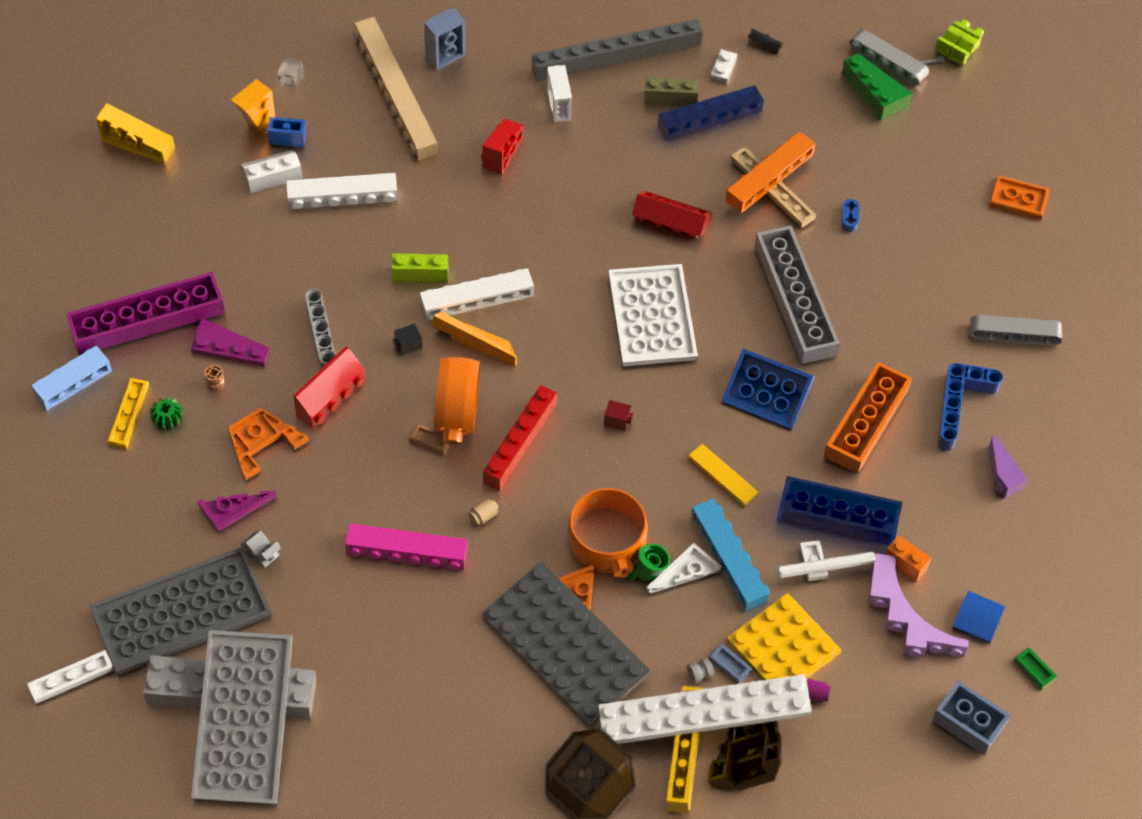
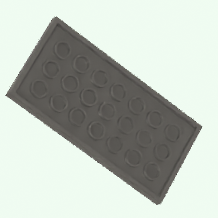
M243 547L90 605L117 676L149 664L151 655L167 657L208 641L209 630L234 631L272 616Z
M542 561L481 613L482 617L590 728L600 720L599 704L621 701L651 674L650 669Z

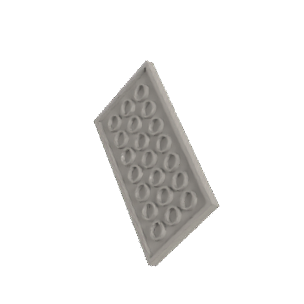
M209 630L192 799L277 804L292 635Z

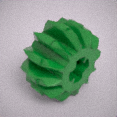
M167 397L166 400L160 398L159 403L153 402V407L150 408V419L157 428L162 426L165 430L166 427L170 426L173 429V424L179 425L180 419L183 417L182 406L178 404L176 399L170 400Z

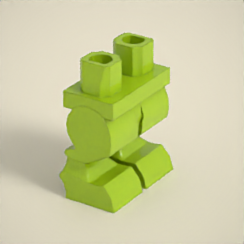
M965 19L960 22L956 20L947 29L943 38H937L935 51L947 58L950 56L949 59L963 66L967 58H970L971 54L979 47L984 30L976 27L974 30L971 29L969 22Z

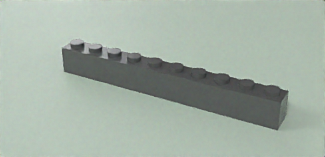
M698 19L540 52L532 54V70L536 81L547 79V67L565 65L567 74L700 46L702 45L703 30Z

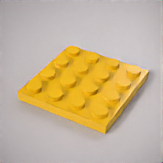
M788 593L727 637V642L762 680L805 674L807 679L841 654L842 651Z

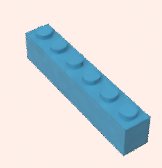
M713 498L692 507L691 517L714 558L722 566V572L745 612L766 604L770 594L769 589L760 580L758 569L756 567L753 568L748 552H744L742 549L741 540L738 536L734 535L732 525L723 516V509L720 504L717 505Z

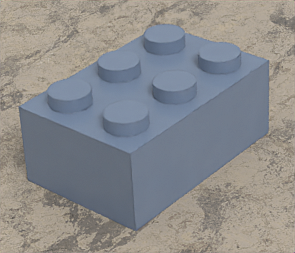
M454 7L424 22L425 57L436 70L466 56L465 20Z
M958 680L936 709L932 721L985 755L1006 727L1011 715Z

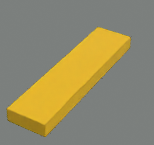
M129 379L107 440L109 446L127 449L149 387L148 381Z
M701 444L689 454L688 459L744 507L758 496L756 489L705 445Z

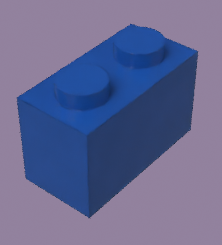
M270 117L267 129L269 144L305 147L307 136L306 120Z

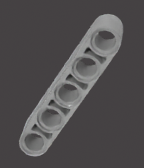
M865 29L859 30L849 41L850 47L854 51L914 86L919 85L929 74V69L926 65Z
M311 289L305 294L306 308L320 369H322L327 364L326 362H329L336 356L322 294L317 289Z
M974 315L970 319L971 337L977 340L1040 345H1059L1062 342V324L1058 321L989 315Z

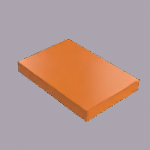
M997 175L989 206L1042 220L1050 189Z

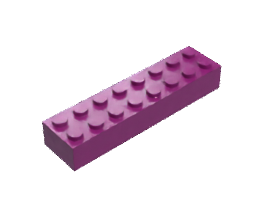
M209 272L66 313L78 355L80 356L86 350L92 349L95 346L101 350L201 321V318L208 319L225 314V309L214 274Z

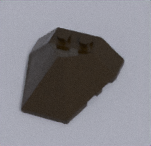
M770 721L729 727L726 731L728 736L724 744L720 743L718 748L720 753L717 759L713 760L710 765L709 784L741 791L775 781L782 763L784 748L778 722Z

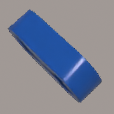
M848 199L843 204L841 225L845 231L852 232L857 229L859 222V203L854 199ZM849 207H852V212H849Z

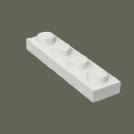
M104 650L27 684L37 704L109 673L114 669Z

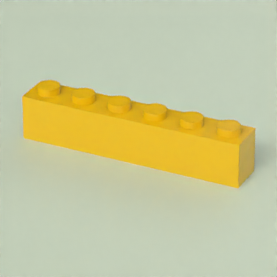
M682 686V692L703 689L701 687ZM700 732L675 736L667 794V806L670 812L690 813Z

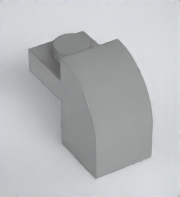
M261 530L255 531L240 543L248 555L264 568L280 556L277 551L281 549V546L277 542L270 543Z

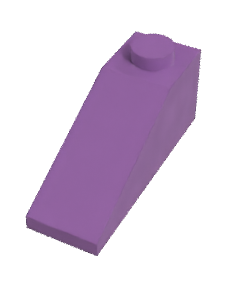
M996 435L992 436L989 452L994 486L997 492L1001 493L1004 498H1007L1023 490L1028 479Z

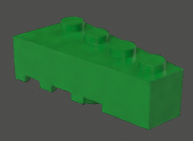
M859 53L844 60L841 74L880 120L910 107L913 93Z

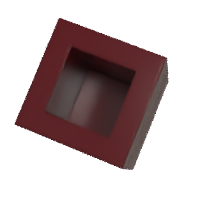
M609 400L604 415V426L626 431L627 425L632 424L634 413H631V405Z

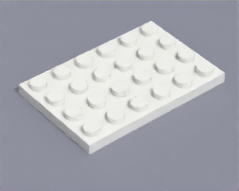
M682 264L608 271L622 366L698 359Z

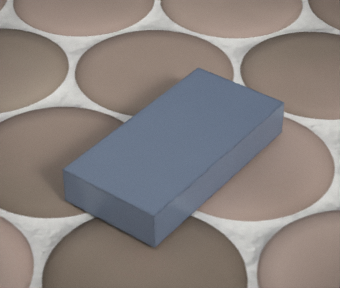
M723 644L708 657L711 663L737 684H740L752 672V668Z

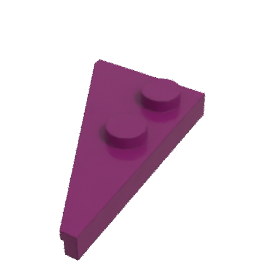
M261 491L257 495L248 496L246 493L231 495L230 497H217V500L206 502L202 499L197 502L216 530L220 532L275 499L277 494L275 491Z

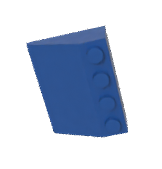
M743 348L721 401L793 429L810 393L815 377Z

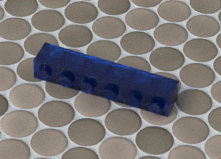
M756 85L660 113L658 114L657 125L665 141L676 139L686 134L709 129L713 126L742 119L746 116L756 115L763 111L764 99Z

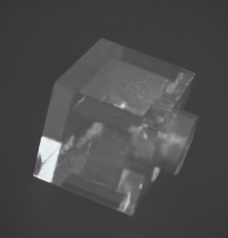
M286 57L278 70L279 83L296 88L299 80H302L305 74L302 61Z

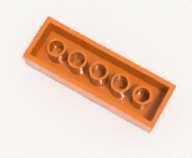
M877 362L828 441L824 458L858 474L909 391L912 378Z

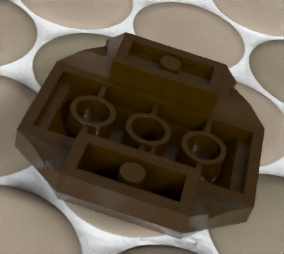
M600 728L572 732L545 765V794L574 819H610L636 788L633 756ZM587 769H591V778L585 780L584 772Z

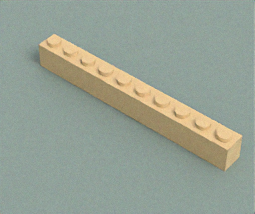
M372 17L355 22L354 38L356 41L359 40L360 50L362 53L365 52L366 62L372 66V74L374 78L377 77L380 90L384 91L386 102L391 105L392 115L397 117L398 127L403 129L405 141L410 143L409 147L412 155L415 154L418 160L437 155L438 143L375 18Z

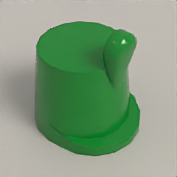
M650 543L643 546L638 552L633 572L628 574V578L635 580L638 576L641 580L653 581L670 565L669 553L658 544Z

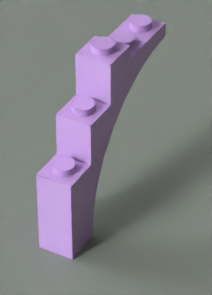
M875 553L868 604L877 608H888L885 629L893 632H905L903 654H908L911 657H923L925 650H928L932 653H946L954 657L965 656L968 640L953 637L936 629L924 621L904 598L895 571V556Z

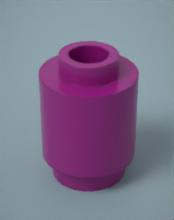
M807 678L809 699L821 703L822 701L828 702L831 686L826 685V682Z

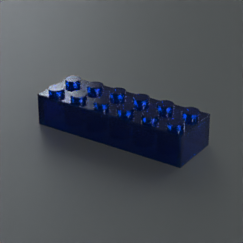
M786 476L777 521L890 546L896 537L903 502Z

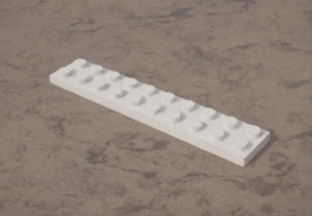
M805 674L599 704L601 729L618 744L812 715Z

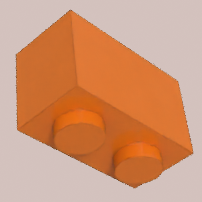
M900 535L890 544L885 554L895 556V568L915 582L928 569L931 560L930 556Z

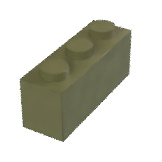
M646 77L645 104L697 107L699 80Z

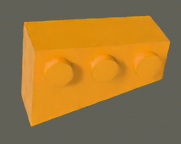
M256 79L234 96L231 101L242 113L248 124L264 135L267 132L270 117H275L272 90Z

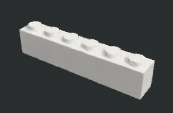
M396 173L288 180L287 195L289 209L398 201Z
M528 268L518 269L514 272L501 273L492 277H483L474 281H465L456 285H447L442 288L420 292V303L425 319L428 321L432 320L433 316L440 312L455 315L534 297V284Z

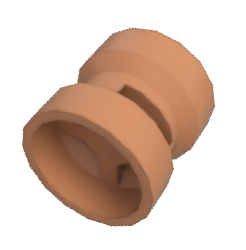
M210 365L205 369L206 386L213 391L222 389L225 385L223 369L219 365Z

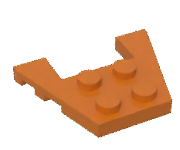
M261 407L228 427L245 480L260 472V467L251 456L279 438L284 437L294 450L309 442L306 434L299 433L294 427L284 424L278 417Z

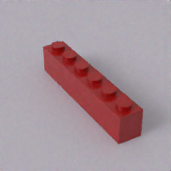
M542 385L538 387L483 470L484 484L499 491L502 489L556 407L557 392Z

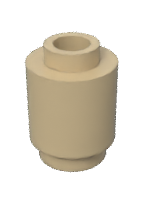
M486 498L472 507L468 515L476 526L482 525L496 516L499 508L493 499Z

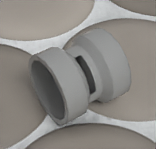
M707 657L701 659L697 664L691 663L687 665L689 676L694 684L701 682L703 678L708 679L714 676V669Z

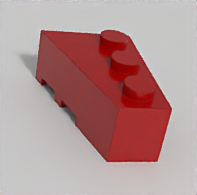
M504 118L497 125L496 129L482 145V168L503 174L523 138V124Z

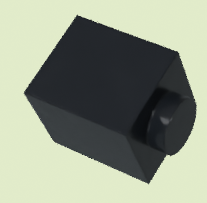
M415 323L394 330L392 342L396 350L399 349L401 355L423 348L422 337Z

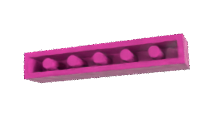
M349 523L345 548L346 554L356 557L361 555L372 559L383 558L393 562L404 561L414 565L426 564L431 567L441 566L448 567L451 570H464L468 539Z

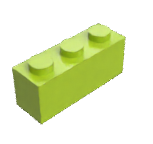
M392 253V281L448 282V254Z

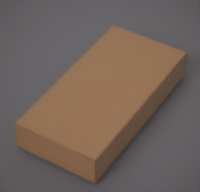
M418 423L409 438V442L445 455L450 446L442 443L443 433L436 432Z

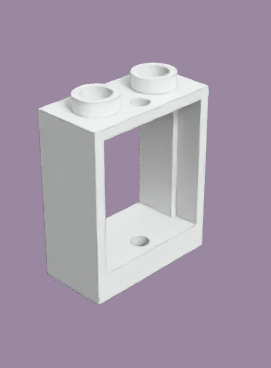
M565 65L547 67V93L553 121L571 120L572 95Z

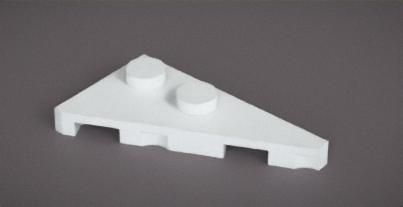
M693 543L647 586L646 591L651 594L720 572L722 566Z

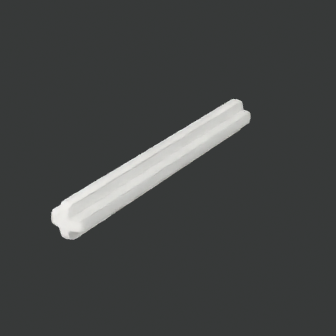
M865 552L778 567V574L780 578L872 564L875 561L874 552Z

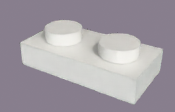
M721 49L710 79L727 83L735 65L737 54Z
M820 541L800 543L799 548L803 562L824 559ZM822 571L806 574L807 580L827 579L828 572Z

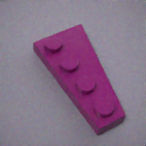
M202 318L191 346V353L265 367L270 352L269 347Z

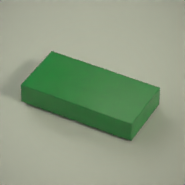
M1030 647L1013 660L1040 690H1043L1057 678V675Z

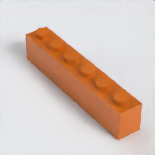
M800 131L796 135L790 136L786 143L776 148L775 152L767 155L760 164L754 165L751 171L746 175L743 174L734 185L731 184L726 190L725 201L737 211L743 213L814 154L816 143Z

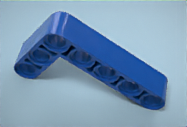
M953 363L949 366L945 378L938 434L939 448L949 451L955 446L959 430L963 389L990 394L997 393L1003 380V375L999 370L961 363Z

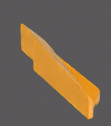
M444 312L433 316L434 328L450 334L451 339L510 364H517V356L514 354L509 341L458 321Z

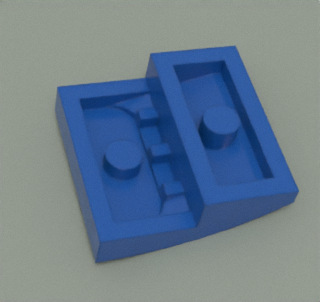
M968 591L953 627L991 643L1006 606Z

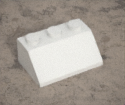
M292 150L240 164L250 194L287 184L288 180L302 179L300 162L296 152Z

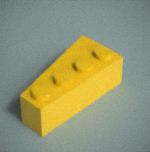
M107 103L96 118L102 142L164 164L175 149L172 136Z

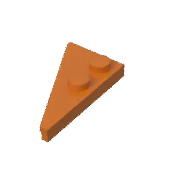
M593 564L559 578L590 610L594 580Z

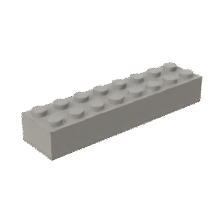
M792 226L756 233L755 249L801 364L837 356L840 345Z
M151 655L143 691L146 704L201 708L206 660ZM290 668L285 716L311 718L317 682L315 670Z

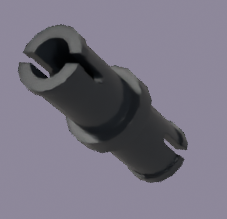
M754 28L750 30L751 33L748 34L749 39L760 43L762 47L766 46L778 53L780 52L783 42L775 40L769 34L765 35Z

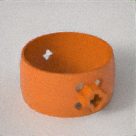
M443 357L440 360L435 401L434 431L443 433L442 443L455 446L462 445L463 436L473 435L480 361L465 357Z
M601 488L585 494L573 507L568 521V542L573 555L585 567L593 564L595 572L613 573L614 577L619 578L626 577L633 572V564L638 558V552L646 545L648 523L643 507L632 495L619 489ZM610 509L622 512L633 519L641 531V536L632 546L625 550L605 553L593 550L582 543L577 537L574 527L585 515L596 510Z

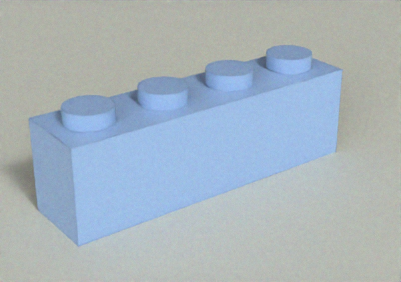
M95 346L92 349L86 350L77 358L71 359L59 369L53 370L51 374L37 380L31 386L34 396L48 411L112 370L109 360Z

